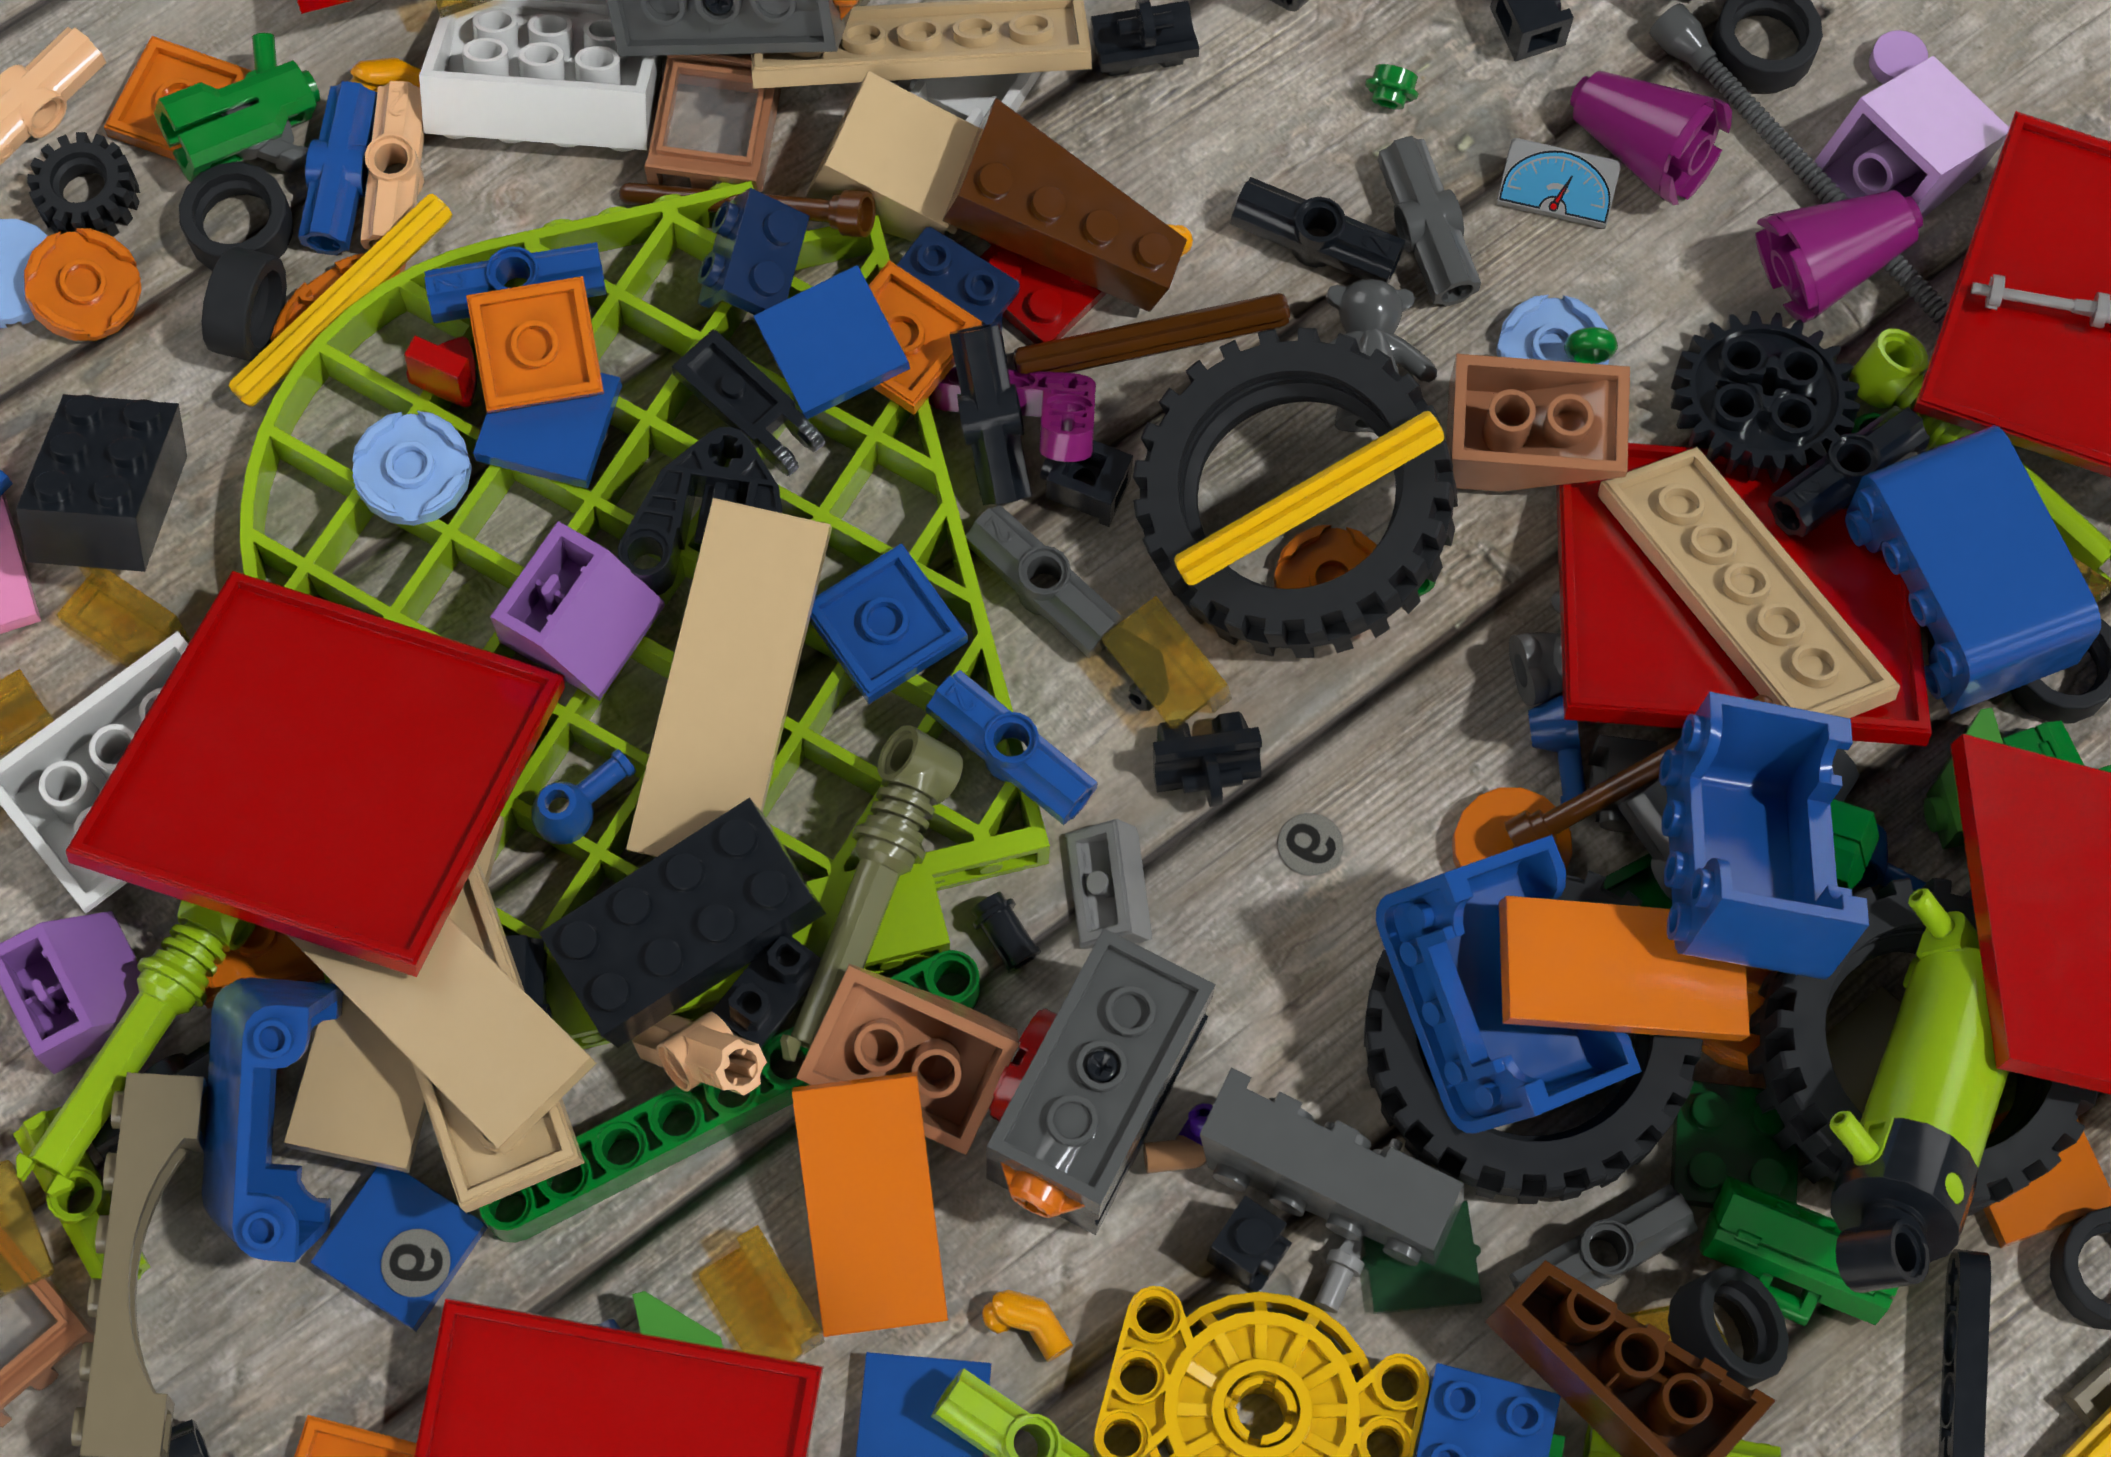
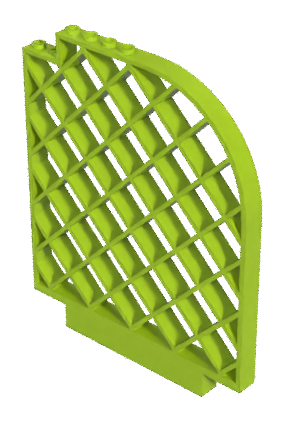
M752 181L739 184L722 182L710 188L712 190L686 196L679 194L664 195L653 203L632 208L622 206L610 207L601 211L596 216L573 221L569 219H556L546 223L542 228L492 238L456 248L408 268L378 285L348 307L317 336L294 364L274 395L258 429L246 467L240 504V548L244 574L267 581L265 564L289 577V580L284 585L286 588L315 597L319 594L331 602L441 636L418 623V620L459 561L508 589L511 588L524 569L521 565L475 540L515 481L574 513L575 515L568 524V527L590 540H593L600 529L621 540L634 515L616 505L654 449L675 459L698 441L671 425L692 395V392L673 376V373L647 411L620 396L618 397L610 424L629 434V437L592 491L486 464L489 467L449 524L439 519L415 526L393 523L433 547L391 607L332 574L374 515L358 495L352 470L296 439L291 434L315 393L330 376L394 413L402 412L403 415L410 413L418 414L417 411L431 412L450 422L464 439L468 454L474 457L473 451L481 430L448 412V409L453 404L452 402L425 390L419 396L349 355L370 336L408 311L455 338L461 336L468 338L477 370L479 365L470 318L434 324L427 297L424 278L425 271L487 261L498 250L506 247H521L530 253L597 242L599 252H604L645 242L616 285L604 279L607 295L588 298V304L598 310L591 319L598 360L603 356L624 324L681 356H684L712 329L718 331L729 341L748 312L722 300L700 332L643 301L642 298L677 248L702 262L704 261L706 256L712 251L717 235L707 229L712 227L716 213L708 212V209L723 199L742 194L747 189L753 188ZM878 215L875 216L874 226L870 235L865 238L843 236L839 233L838 229H832L830 226L810 231L806 229L795 271L870 254L860 269L869 285L890 260ZM793 276L788 298L813 286ZM514 278L509 280L504 286L508 288L519 287L527 282V279ZM747 358L795 402L796 409L802 414L786 380ZM927 399L914 415L924 454L895 439L911 413L892 400L889 401L873 426L836 406L809 418L808 421L819 432L852 449L856 453L820 507L778 485L782 513L830 524L832 530L828 546L866 566L893 548L843 521L842 518L877 465L883 466L935 495L939 508L909 554L952 614L971 625L974 640L951 675L961 670L974 681L981 669H983L989 694L1013 712L929 400ZM783 423L772 433L777 440L786 428L785 424ZM757 447L756 451L760 455L761 459L764 461L765 456ZM732 458L727 459L724 467H729V462ZM280 459L347 497L305 557L265 535L270 491ZM700 508L690 521L685 550H681L674 583L665 593L659 595L664 601L665 607L685 577L693 580L701 544L694 542ZM946 539L948 540L959 584L928 568ZM648 554V556L654 558L655 560L659 562L661 561V558L659 556ZM809 621L804 643L838 662ZM652 626L600 701L577 689L566 706L557 703L546 724L551 729L524 767L500 814L505 824L495 860L519 826L583 863L539 931L496 907L505 936L527 935L532 938L542 939L539 932L591 900L606 877L617 883L639 869L620 858V855L628 843L649 754L589 720L630 659L668 679L674 652L646 637ZM496 631L483 648V650L508 658H512L516 653L499 642ZM839 662L800 722L798 723L786 716L780 743L784 746L775 760L763 809L765 817L768 816L805 757L874 796L855 827L865 823L868 815H874L870 811L874 801H879L876 798V794L880 787H884L881 784L882 778L878 773V767L820 735L853 684ZM915 675L890 692L926 711V705L932 699L939 686L919 675ZM926 714L917 729L937 740L944 727ZM1014 738L1004 739L996 746V749L1005 756L1013 757L1024 752L1022 742ZM574 742L581 744L607 760L611 758V753L619 749L636 769L634 775L640 778L597 844L584 836L569 844L551 843L539 835L532 822L531 809L535 796L546 786ZM1011 782L1004 783L979 825L941 803L933 805L935 811L932 819H926L929 822V828L956 842L958 845L925 852L923 863L914 864L911 872L899 877L864 969L882 976L904 971L938 953L950 950V940L937 891L1049 864L1050 844L1039 805ZM1017 802H1019L1025 828L997 835ZM771 825L797 868L814 878V880L806 882L826 914L792 935V937L821 958L856 870L854 869L860 861L855 851L857 841L852 837L855 827L834 860ZM547 947L548 980L546 985V1004L550 1005L552 1019L583 1050L609 1044L610 1042L600 1035ZM749 964L671 1013V1015L675 1014L695 1021L705 1013L711 1012ZM324 973L325 983H330V978Z

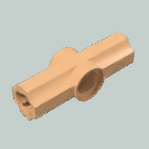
M67 27L26 67L14 65L0 74V165L30 136L42 138L54 131L66 113L67 101L106 64L103 54L86 35L75 27L73 29Z
M389 81L384 86H378L372 142L367 146L365 152L368 178L360 238L364 249H371L417 205V197L424 184V174L421 168L424 143L420 88L410 82ZM392 164H406L397 173H383Z
M707 1012L695 1021L670 1014L632 1040L640 1059L663 1067L670 1079L683 1091H690L700 1083H705L723 1091L730 1090L744 1096L761 1084L760 1075L767 1063L759 1044L733 1035L726 1023L714 1012Z

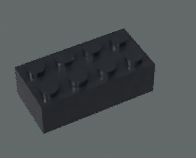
M749 797L539 932L600 1035L619 1048L766 953L780 936L791 937L825 915L826 912L764 814Z

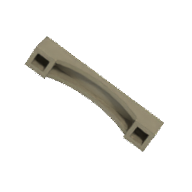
M127 1072L125 1091H115L113 1096L111 1126L112 1129H120L117 1153H107L103 1174L104 1190L112 1191L109 1215L99 1216L95 1239L96 1253L104 1254L102 1278H92L87 1304L88 1316L97 1317L94 1342H84L79 1367L80 1381L89 1382L86 1407H76L71 1430L72 1446L80 1447L79 1456L169 1457L175 1403L168 1394L156 1393L145 1366L137 1324V1281L147 1230L167 1184L190 1152H204L208 1084L204 1077Z

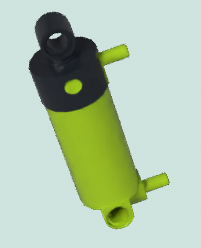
M1926 888L1914 891L1908 900L1909 906L1926 926V929L1916 952L1917 957L1913 958L1909 964L1903 982L1906 991L1861 1121L1859 1122L1850 1111H1840L1830 1121V1129L1847 1148L1831 1195L1830 1213L1839 1230L1842 1231L1836 1243V1263L1840 1276L1846 1286L1858 1293L1919 1284L1924 1281L1928 1274L1930 1262L1948 1256L1958 1245L1977 1186L1978 1168L2009 1071L1996 1068L1977 931L1963 913L1959 911L1947 913L1929 889Z

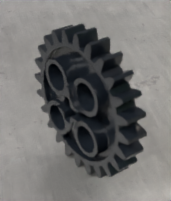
M1752 311L1747 325H1743L1734 314H1731L1728 317L1724 330L1719 325L1711 322L1704 337L1694 335L1688 351H1682L1676 367L1677 370L1671 383V389L1675 390L1671 401V409L1681 411L1676 424L1677 428H1694L1688 445L1696 447L1706 443L1709 446L1706 455L1707 459L1712 462L1720 456L1726 458L1725 473L1729 475L1740 464L1747 466L1749 481L1755 480L1759 469H1767L1773 483H1778L1784 468H1787L1791 475L1796 477L1805 470L1807 464L1811 466L1827 455L1831 443L1841 435L1850 434L1854 428L1855 423L1853 422L1860 409V404L1854 400L1860 387L1858 383L1848 381L1853 369L1851 363L1835 364L1841 351L1840 346H1831L1826 349L1820 346L1824 335L1823 331H1817L1807 337L1802 334L1804 323L1801 319L1797 320L1789 329L1783 327L1781 313L1776 312L1770 324H1763L1758 312ZM1734 365L1742 366L1745 369L1737 368ZM1791 376L1799 377V378H1801L1802 380H1798V379L1792 378ZM1726 412L1735 413L1740 417H1733L1731 415H1728ZM1784 423L1792 424L1797 428H1791L1789 426H1786Z

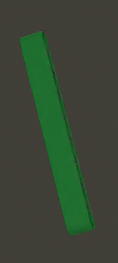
M948 950L938 953L891 977V979L952 1000L971 1009H974L979 1000L980 977L977 964L969 955L961 951ZM952 973L963 976L969 985L961 994L951 996L940 992L936 987V983L944 975ZM794 1027L772 1037L763 1048L762 1053L767 1063L760 1075L761 1084L750 1092L749 1098L741 1106L731 1108L718 1102V1095L721 1089L705 1083H700L690 1091H683L678 1086H675L576 1137L585 1163L574 1167L583 1172L582 1181L574 1191L565 1194L553 1191L551 1189L553 1176L480 1207L481 1217L497 1238L512 1243L527 1240L793 1104L792 1088L809 1086L810 1084L797 1078L781 1079L773 1073V1067L778 1060L783 1058L780 1042L782 1034L791 1036ZM800 1046L796 1057L804 1060L808 1049ZM679 1111L688 1112L695 1117L691 1130L684 1135L671 1136L662 1130L663 1123L672 1113ZM626 1139L638 1143V1153L629 1163L618 1165L607 1160L609 1149L617 1141ZM518 1196L526 1200L525 1211L517 1220L500 1222L495 1218L496 1208L505 1198Z

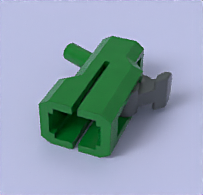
M257 33L252 36L255 70L246 74L245 79L220 89L200 82L158 99L154 111L157 124L169 148L178 144L182 145L181 148L173 151V155L189 182H192L201 172L218 164L242 162L244 160L256 159L257 157L274 163L277 169L287 173L298 170L306 165L308 148L293 144L294 136L291 127L312 118L317 106L316 103L320 101V93L310 72L307 70L301 71L294 60L277 66L275 37L273 34Z

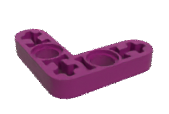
M956 366L949 371L929 396V403L934 408L943 411L959 412L957 394H961ZM1008 369L1010 383H1015L1022 416L1041 417L1039 449L1041 455L1062 462H1077L1091 457L1094 434L1095 381L1088 376L1075 373L1038 371L1021 374L1017 370Z

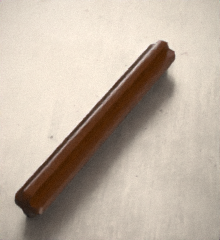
M1274 293L1018 347L1014 350L1015 369L1021 374L1038 371L1065 373L1286 326L1289 323L1290 309L1285 295Z

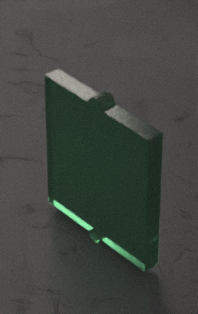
M1467 1200L1463 1201L1435 1266L1421 1260L1417 1266L1404 1264L1387 1255L1383 1251L1384 1244L1363 1236L1365 1256L1362 1258L1365 1264L1363 1269L1368 1272L1373 1314L1478 1304L1482 1302L1476 1258L1481 1253V1248L1473 1242Z

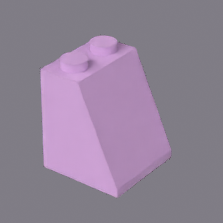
M1932 56L1862 96L1814 162L1817 163V167L1822 168V172H1825L1827 177L1832 179V182L1836 183V188L1839 187L1841 193L1846 194V198H1856L1896 190L1904 198L1907 196L1912 197L1921 211L1922 218H1924L1987 165L2004 143L2009 127L1939 60Z

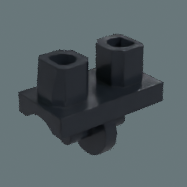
M1136 0L1135 9L1096 15L1090 18L1101 73L1106 72L1109 76L1129 74L1130 70L1134 67L1160 64L1164 68L1183 65L1185 59L1199 57L1200 48L1194 32L1188 1L1151 6L1149 0Z
M1239 711L1219 714L1216 718L1212 719V734L1191 736L1188 723L1182 720L1160 723L1157 728V742H1153V775L1156 792L1183 789L1185 794L1205 791L1210 807L1223 805L1222 788L1243 785V780L1261 778L1260 749L1262 747V739L1259 727L1249 728L1242 713Z
M780 936L766 953L748 965L711 1012L717 1014L729 1029L740 1038L759 1044L761 1050H763L806 997L821 958L792 936L789 938Z

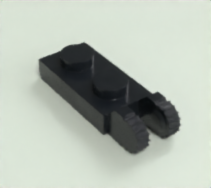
M712 329L671 366L673 376L729 427L739 429L747 435L755 449L758 447L765 458L786 476L790 477L799 468V465L793 453L772 435L783 423L790 433L812 452L816 453L825 444L824 438L818 429L796 409L795 402L718 331Z

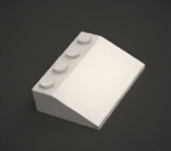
M445 0L419 74L423 133L443 135L451 139L476 137L499 139L505 143L529 141L554 143L560 147H575L578 145L609 147L621 152L634 149L647 150L655 121L663 55L619 56L606 0Z
M178 631L0 760V805L85 914L128 882L69 863L66 849L187 648L188 643Z

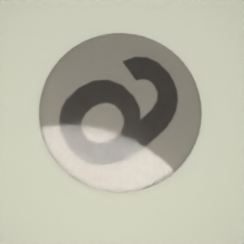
M1304 813L1293 817L1283 826L1278 838V849L1285 864L1295 872L1310 876L1320 875L1331 870L1340 860L1343 852V838L1338 827L1327 817L1315 813Z
M424 1229L407 1230L394 1237L385 1248L381 1262L382 1274L386 1283L398 1294L407 1297L425 1296L434 1292L445 1281L450 1269V1253L445 1242L435 1233Z

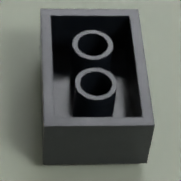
M63 394L16 507L28 563L146 571L187 459L179 403L156 402L147 399L130 400L95 397L92 395Z

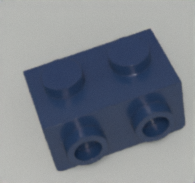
M753 188L747 189L730 202L725 201L718 209L713 220L712 231L717 234L713 249L706 256L699 270L698 282L703 285L698 304L711 308L723 300L756 315L788 299L810 216Z
M926 227L897 264V266L981 320L982 325L999 323L1001 332L1002 314L1020 290V284L1017 280L932 227Z

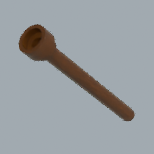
M629 182L621 186L619 197L627 205L641 206L653 203L664 195L679 194L686 196L712 189ZM844 190L841 195L835 194L831 200L765 194L809 215V221L829 223L832 229H838L839 233L843 236L865 238L870 235L874 226L875 201L872 193L869 191ZM740 194L715 203L708 209V212L717 213L725 201L730 202Z
M1758 695L1751 699L1774 704L1765 695ZM1679 739L1544 814L1540 809L1532 814L1525 810L1505 821L1506 830L1514 846L1519 847L1549 835H1553L1556 842V834L1658 779L1660 764L1665 751L1668 749L1674 750Z

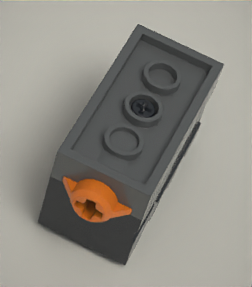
M606 0L619 56L837 52L851 10L859 2V0Z
M1103 928L986 1146V1179L1009 1190L1011 1198L1028 1211L1044 1218L1059 1216L1096 1235L1116 1198L1125 1176L1136 1160L1157 1115L1161 1112L1184 1063L1188 1060L1207 1023L1208 1016L1206 1011L1213 998L1216 984Z

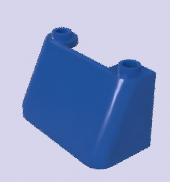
M1553 835L1390 893L1379 901L1376 908V923L1444 1109L1452 1123L1465 1133H1479L1538 1116L1642 1072L1627 1033L1503 1024L1499 901L1505 896L1555 900L1562 896L1566 887V868Z
M253 977L241 978L222 988L214 999L211 1016L203 1163V1206L210 1218L242 1251L250 1257L260 1260L295 1263L330 1229L331 1199L316 1198L307 1191L301 1181L302 1166L272 1164L277 1068H286L302 1057L308 1048L311 1031L317 1024L324 1020L337 1019L342 1015L343 992L333 983Z

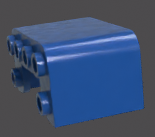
M1993 425L1866 474L1861 478L1846 511L1845 523L1848 533L1857 546L1865 545L1869 552L1872 553L1882 550L1885 562L1891 572L1895 575L1900 574L1910 592L1908 596L1909 606L1915 620L1920 626H1927L1935 640V644L1928 657L1929 665L1924 667L1926 685L1936 699L1942 698L1950 714L2080 662L2101 630V616L2098 605L2015 448L2000 427Z
M1714 692L1708 693L1696 714H1689L1687 716L1681 738L1674 750L1668 749L1665 751L1659 769V782L1662 786H1666L1667 804L1664 808L1661 828L1663 835L1669 837L1670 850L1664 870V883L1666 887L1672 889V907L1667 919V937L1670 940H1674L1675 949L1678 954L1827 980L1869 926L1867 898L1852 896V889L1837 886L1830 804L1843 786L1842 776L1833 775L1832 764L1836 750H1849L1853 744L1850 718Z

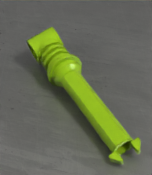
M1886 329L1879 334L1855 364L1849 381L1859 384L1860 388L1857 395L1869 405L1889 409L1897 405L1899 408L1905 409L1910 407L1913 410L1928 366V354L1920 341L1910 333L1900 329ZM1915 412L1923 419V426L1930 437L1929 443L1924 449L1925 451L1975 433L1974 431ZM2023 463L2078 568L2089 577L2086 583L2091 587L2107 590L2111 586V578L2100 567L2108 559L2111 560V541Z
M183 900L181 901L177 914L180 924H174L169 930V934L172 937H165L161 942L163 950L157 949L153 956L141 958L137 964V969L141 972L137 978L138 995L29 1157L20 1152L17 1155L16 1170L20 1181L25 1182L35 1165L56 1176L46 1191L51 1198L67 1193L74 1188V1182L68 1179V1177L110 1116L115 1091H125L127 1072L138 1073L176 1015L189 1013L193 1006L203 1007L207 1001L205 990L209 984L207 977H213L217 972L215 964L223 963L226 958L224 952L239 949L250 937L256 924Z

